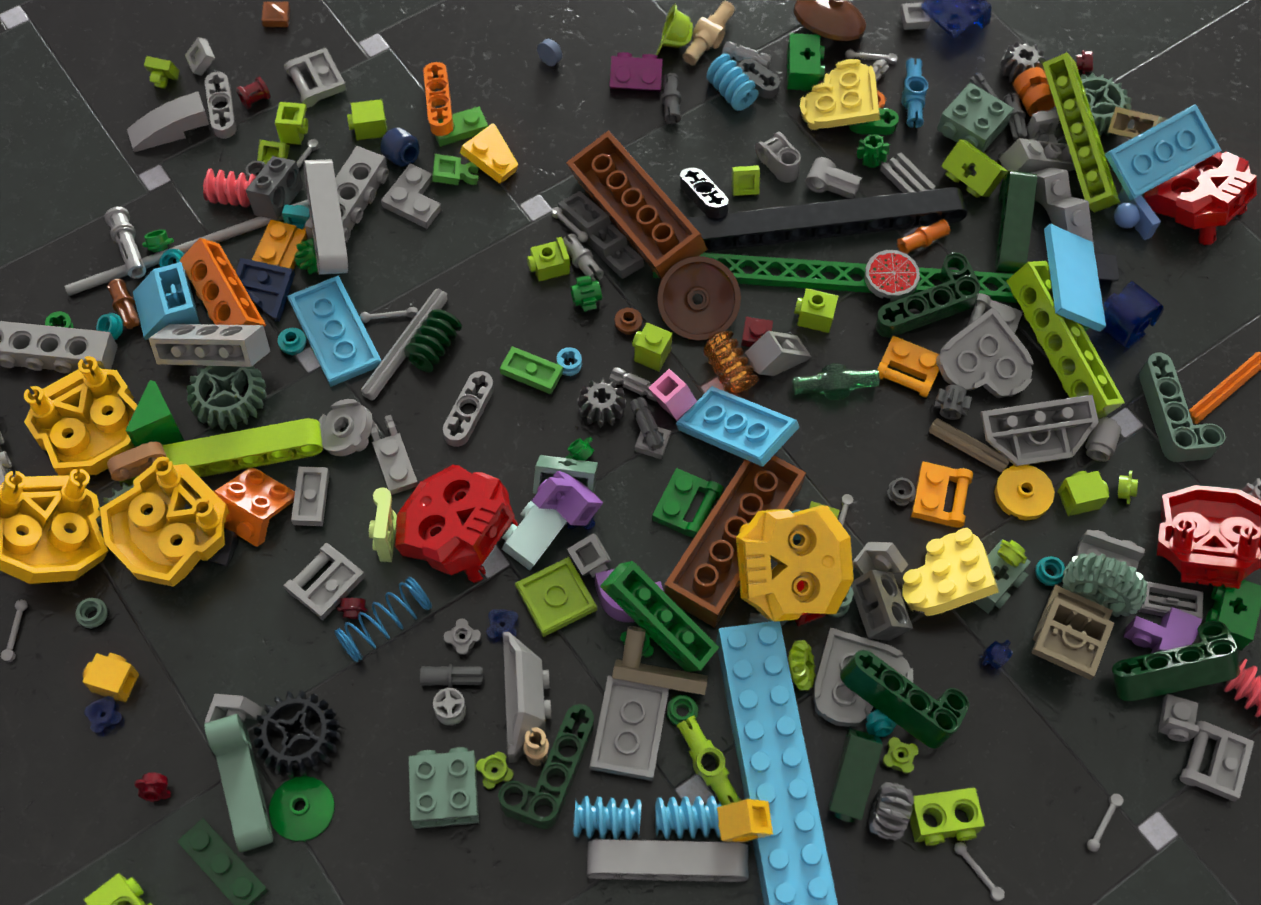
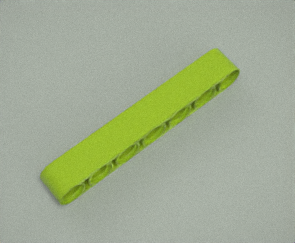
M311 418L162 445L166 457L169 458L173 465L187 464L199 477L311 457L323 451L320 422ZM138 476L125 481H119L120 486L122 487L123 482L127 483L128 486H132L133 480Z

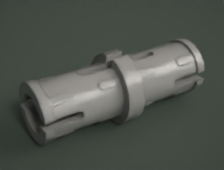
M568 234L571 242L564 237L563 241L566 250L571 256L574 266L580 268L585 276L589 275L592 281H596L594 274L600 280L604 275V271L593 260L590 250L582 246L575 234Z

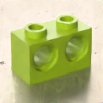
M976 788L913 796L914 802L910 823L915 842L925 841L927 846L944 843V838L957 837V841H967L976 838V834L985 826ZM955 810L964 811L968 816V822L959 821L955 816ZM923 814L932 815L937 821V827L928 826L923 820Z

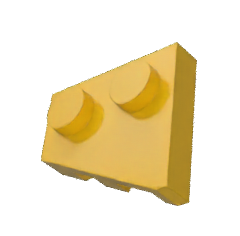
M493 123L461 147V155L500 184L517 170L518 163Z

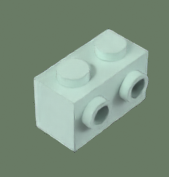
M532 501L520 513L524 519L518 527L512 524L502 537L506 541L502 550L528 570L532 569L567 522L556 509H539Z

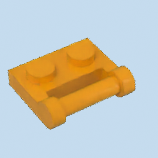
M892 336L874 377L881 380L886 378L920 392V396L927 398L939 372V367L936 364V358L939 354ZM888 366H891V367H893V368H896V369H898V370H901V371H903V372H906V373H908V374H911V375H913V376H915V377H918V378H920V379H923V380H925V382H922V381H920V380H918V379H915V378H913V377H910V376H908V375H905V374H903V373H900V372H898V371H896V370H893V369H891V368H888Z
M922 461L911 517L956 528L963 527L966 516L963 514L968 485L972 483L973 472L965 468L953 469ZM949 481L957 483L952 512L950 513L943 511Z

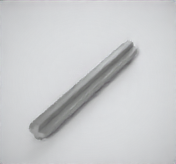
M440 289L433 291L361 388L364 397L374 400L405 359V346L416 335L418 328L428 318L430 311L434 309L441 310L447 302L446 292Z

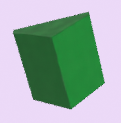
M150 380L126 428L135 447H138L148 442H160L162 445L185 441L156 382Z

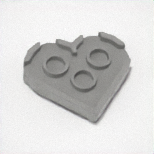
M994 307L947 341L936 358V364L944 380L950 385H959L966 390H974L983 386L997 398L1013 396L1025 390L1032 381L1030 378L1032 376L1031 365H1033V360L1028 350Z
M830 627L813 687L815 712L834 725L846 727L859 726L871 713L873 706L843 684L840 677L841 670L858 651L867 650L913 683V669L910 668L908 661L903 657V653L900 650L884 643Z

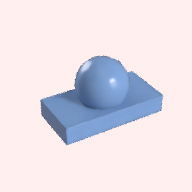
M1122 187L1118 194L1120 203H1118L1119 206L1114 211L1113 218L1115 223L1122 228L1135 227L1144 240L1151 238L1160 224L1159 218L1142 195L1130 201Z

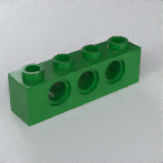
M634 561L619 564L600 585L684 671H701L719 649V646Z

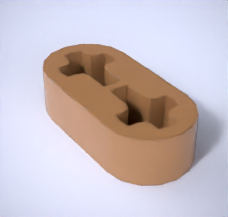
M148 442L115 455L108 460L107 466L113 480L125 481L142 474L157 458L166 457V454L160 442Z

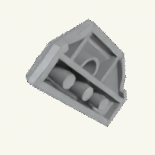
M1093 394L980 412L986 441L1016 467L1072 458L1099 423Z
M503 632L507 749L509 763H516L524 754L523 746L526 732L529 730L532 733L531 728H540L545 731V719H551L550 700H544V689H550L549 670H543L542 659L510 632Z

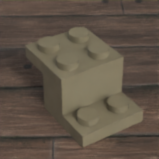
M1055 585L1032 640L1036 641L1032 654L1092 680L1114 626V622L1109 621L1113 610Z

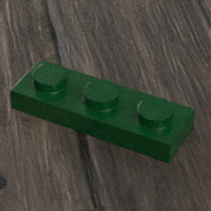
M204 818L177 841L233 905H254L269 891Z

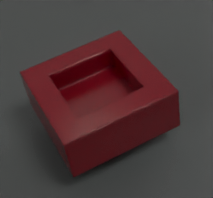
M746 317L741 346L751 347L767 331H772L773 321Z

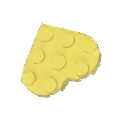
M847 59L838 62L834 70L829 74L826 73L824 83L814 85L812 91L805 98L803 96L801 98L800 110L803 120L807 123L808 127L812 130H817L819 128H833L880 120L877 84L873 67L861 64L859 59Z
M962 528L956 533L928 542L926 545L928 552L925 556V565L918 569H911L903 576L905 583L902 587V596L911 611H922L926 616L941 614L999 592L987 552L978 536L974 535L968 528Z

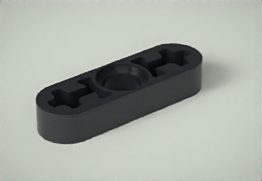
M688 168L680 173L681 189L706 216L722 218L728 214V198L702 170Z

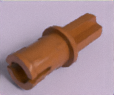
M114 279L110 281L107 288L113 299L112 307L114 311L118 312L123 325L127 329H133L140 322L134 308L135 300L129 295L124 280Z

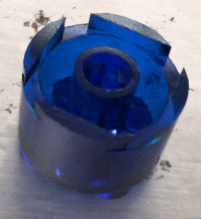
M1131 281L1119 295L1114 293L1105 301L1104 307L1107 308L1104 312L1106 327L1102 330L1119 344L1130 348L1146 335L1144 330L1149 324L1151 326L1155 325L1164 310V306L1134 281Z

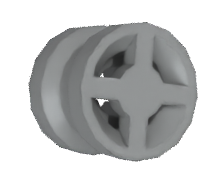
M445 688L435 695L433 707L440 723L453 726L463 720L466 715V705L460 691L454 688Z

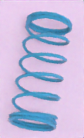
M412 577L406 578L405 583H399V591L404 602L395 594L386 593V602L391 613L380 603H372V610L379 625L366 613L359 612L358 618L366 636L349 622L345 623L347 635L340 628L334 631L343 648L355 662H359L363 657L354 643L347 625L354 628L373 649H376V645L364 626L361 615L368 618L387 639H390L389 634L377 615L375 605L383 609L401 629L404 628L389 602L388 595L394 597L414 619H417L404 596L401 585L409 589L413 597L425 610L432 608L428 596Z

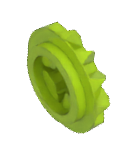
M805 640L795 641L790 649L789 668L792 681L801 691L809 690L814 685L816 665L814 664V655L810 645Z

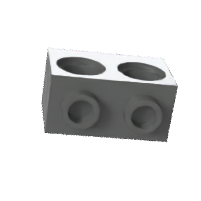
M275 156L268 161L246 189L254 215L275 220L279 219L282 215L284 204L289 205L304 186L297 162Z
M871 570L853 581L851 584L854 592L853 596L868 639L890 641L913 629L893 573Z

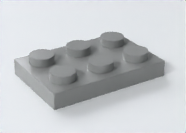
M608 675L590 770L653 781L669 688L614 679Z

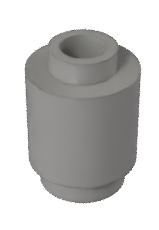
M1109 417L1098 419L1099 423L1089 434L1085 445L1087 456L1100 462L1108 461L1114 455L1122 431L1117 422Z

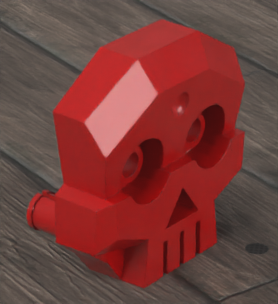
M1226 151L1223 154L1218 152L1145 192L1144 199L1155 213L1174 217L1175 222L1192 229H1199L1198 241L1201 244L1210 245L1216 241L1217 226H1225L1236 215L1244 214L1247 211V204L1257 195V176L1250 173L1248 160Z
M451 465L421 481L397 513L395 547L402 556L428 561L432 568L448 575L464 571L471 582H479L483 579L479 571L482 575H486V570L482 564L501 536L506 533L511 523L518 527L510 506L508 491L498 478L483 472H473L472 474L461 466Z
M1194 485L1162 495V523L1159 526L1157 555L1165 557L1172 562L1181 573V582H1199V584L1204 585L1212 583L1213 586L1225 585V587L1239 589L1242 580L1252 572L1261 569V500L1239 489Z

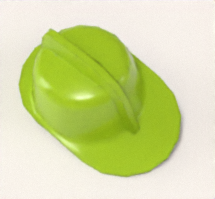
M673 4L667 15L662 39L655 55H658L662 46L680 48L687 45L692 38L693 24L687 15L677 10L676 4Z

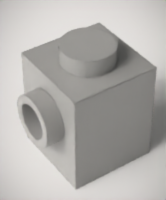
M591 534L567 548L583 576L591 574L592 578H594L595 573L608 569L606 564L611 559L596 534Z

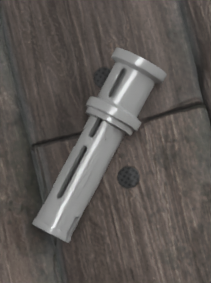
M123 207L110 208L104 215L106 224L111 228L110 236L113 241L118 243L129 277L132 276L134 279L141 278L145 275L146 268L134 240L136 231L134 226L129 223V212Z

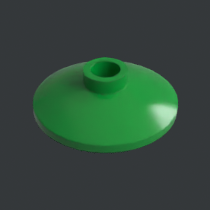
M308 776L292 778L283 783L273 794L269 805L270 822L276 832L285 839L296 842L311 840L323 833L331 823L335 809L334 798L329 788L316 778ZM298 801L305 802V807L301 811L294 810V805Z

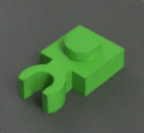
M435 154L432 182L458 185L461 179L467 184L476 185L479 175H472L470 172L478 173L479 167L472 162L461 164L460 157Z

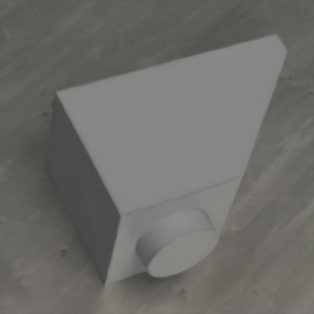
M767 331L745 352L750 360L751 368L756 373L770 376L780 374L812 357L797 335Z

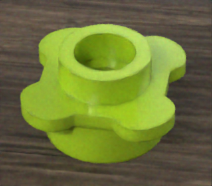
M1130 470L1129 476L1120 475L1118 485V498L1127 499V505H1130L1131 497H1137L1138 479H1132L1133 471Z
M1006 540L1001 541V548L997 554L1006 563L1015 568L1020 563H1026L1027 557L1024 555L1026 551L1022 546L1013 540L1010 542Z
M897 737L891 738L888 741L889 750L883 757V763L887 767L906 774L912 772L914 769V756L919 753L918 747L914 743H903ZM898 753H903L904 757L900 758Z
M496 752L494 755L480 759L477 762L476 768L482 773L485 788L493 789L497 783L502 781L509 782L513 778V771L507 767V758L504 753ZM497 768L498 771L496 773H493L492 769Z

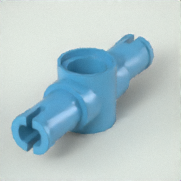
M910 58L906 61L907 77L904 80L901 103L907 109V125L913 128V121H915V128H918L924 124L923 108L925 106L928 81L922 76L921 59L917 58L915 65L914 58Z

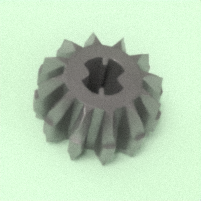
M1027 41L1024 45L1016 42L1013 47L1009 46L1001 61L1003 76H1009L1011 82L1029 68L1040 67L1044 70L1042 64L1046 61L1043 58L1044 51H1038L1037 45L1029 46Z
M602 377L598 384L591 379L589 387L582 386L581 396L578 397L577 404L580 407L581 417H587L589 425L594 421H598V425L601 428L605 421L613 425L615 418L621 419L623 409L626 407V399L624 398L623 389L616 388L615 381L606 384L605 379Z
M889 782L879 787L869 813L870 819L868 823L872 833L878 834L881 838L887 840L889 838L895 841L903 836L913 810L914 797L912 790L904 788L905 786Z

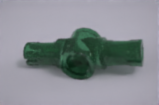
M834 363L825 366L817 375L793 377L794 395L819 392L820 395L825 394V397L829 400H842L848 397L850 392H854V389L879 387V371L875 369L853 372L852 369L847 370L844 364Z

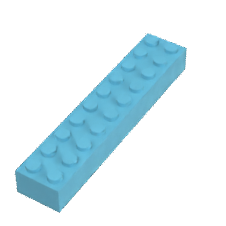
M780 621L719 628L716 644L719 646L718 656L744 798L769 802L773 835L752 840L764 905H838Z

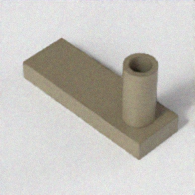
M633 626L627 628L622 660L616 659L612 678L705 695L708 675L642 664L641 657L646 630Z

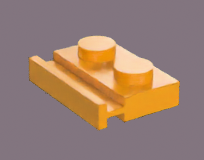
M270 220L252 260L294 270L296 265L294 255L299 251L296 245L308 239L305 228L299 229L295 225Z

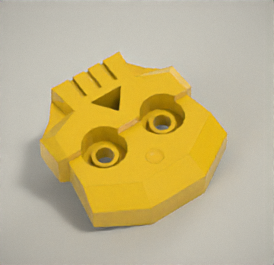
M91 356L85 357L87 365L81 359L78 362V370L43 389L38 386H32L33 395L28 389L24 392V399L30 405V410L24 423L41 449L47 451L58 476L70 475L74 469H77L76 476L79 473V469L85 470L89 475H98L108 469L107 462L110 458L135 448L126 432V428L137 407V404L133 401L134 397L117 370L101 369L98 366L97 360ZM108 411H113L110 415H105ZM73 433L70 438H65L68 434Z
M159 457L147 470L133 480V488L100 507L105 545L137 579L174 587L190 573L200 559L208 561L225 545L224 524L230 512L227 505L187 464L173 465L169 458ZM185 504H187L191 509L184 510ZM147 508H153L150 514L144 515V511ZM176 539H183L180 545H173Z
M77 469L71 471L70 475L25 477L19 471L15 472L14 477H12L13 471L6 474L3 483L0 485V571L28 584L75 581L105 559L108 548L104 543L101 531L98 530L99 526L96 520L101 517L98 510V498L95 493L86 489L90 476L85 470L79 469L77 476ZM65 529H71L74 533H68ZM18 531H22V532H24L26 535L22 536V535H19L17 532H18Z
M821 505L794 513L787 509L758 511L750 523L741 526L740 533L736 536L742 600L755 607L766 619L771 621L796 620L802 613H837L854 581L851 538L828 506ZM796 534H799L801 537L798 545L793 543V537ZM771 559L779 563L773 569H771ZM802 580L804 582V589L799 592L797 590V583Z

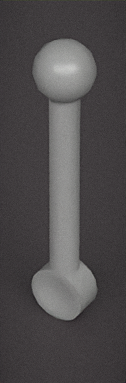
M851 49L845 53L847 59H853L854 57L874 60L884 59L889 64H895L898 58L894 53L885 56L857 53Z
M311 139L308 141V148L297 161L298 169L309 154L319 148L317 140Z
M555 207L551 210L552 217L563 221L578 235L579 241L586 242L588 240V234L581 232L562 214L560 207Z
M410 307L404 311L376 314L363 312L360 314V319L363 323H367L371 319L400 316L414 318L418 313V309Z
M849 494L843 495L841 499L843 506L838 521L842 526L848 507L853 503V497Z
M23 599L15 603L17 611L7 649L1 653V658L5 662H12L15 659L13 648L23 611L28 607L27 601Z
M1113 794L1109 798L1110 806L1094 838L1087 842V847L1090 851L1096 852L1100 849L1099 841L1115 809L1123 804V797L1120 794Z
M957 842L954 845L955 853L964 857L991 891L990 897L994 901L1002 900L1005 895L1003 889L995 887L967 852L966 844Z

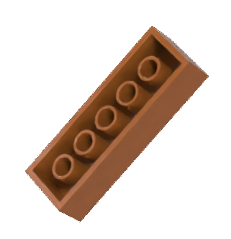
M609 130L566 162L577 182L594 202L609 215L612 223L626 236L629 243L661 280L665 273L677 262L686 258L700 256L707 250L700 232Z
M775 455L763 467L745 459L665 582L663 591L681 609L715 628L740 588L736 536L740 533L741 526L750 523L758 511L788 510L802 489L806 472Z

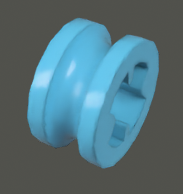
M564 348L557 354V364L563 366V375L573 376L581 370L582 356L575 348ZM569 358L574 359V364L572 365L570 362V365H565L564 359L569 361Z

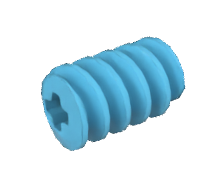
M729 54L720 55L708 68V81L713 84L716 90H719V93L725 97L734 110H744L757 99L759 92L756 89L754 90L755 82L749 80L747 74H743L742 68L737 67L736 62L731 60Z
M584 796L580 805H578L576 800L574 837L578 838L584 828L589 839L593 837L595 830L598 829L601 839H605L608 831L611 830L614 840L619 839L622 831L625 832L627 840H632L635 832L638 833V836L640 833L641 800L636 799L633 808H630L626 798L623 799L620 807H617L615 799L612 797L606 807L599 796L593 806H591L588 796Z
M696 796L693 806H691L688 797H683L680 806H678L675 797H670L667 807H665L662 798L658 797L655 802L656 837L659 830H662L665 839H669L671 831L675 830L678 839H682L685 829H688L691 838L695 839L697 830L701 829L704 838H708L710 830L714 828L717 837L721 838L717 807H721V802L717 805L714 796H709L706 805H704L702 798Z

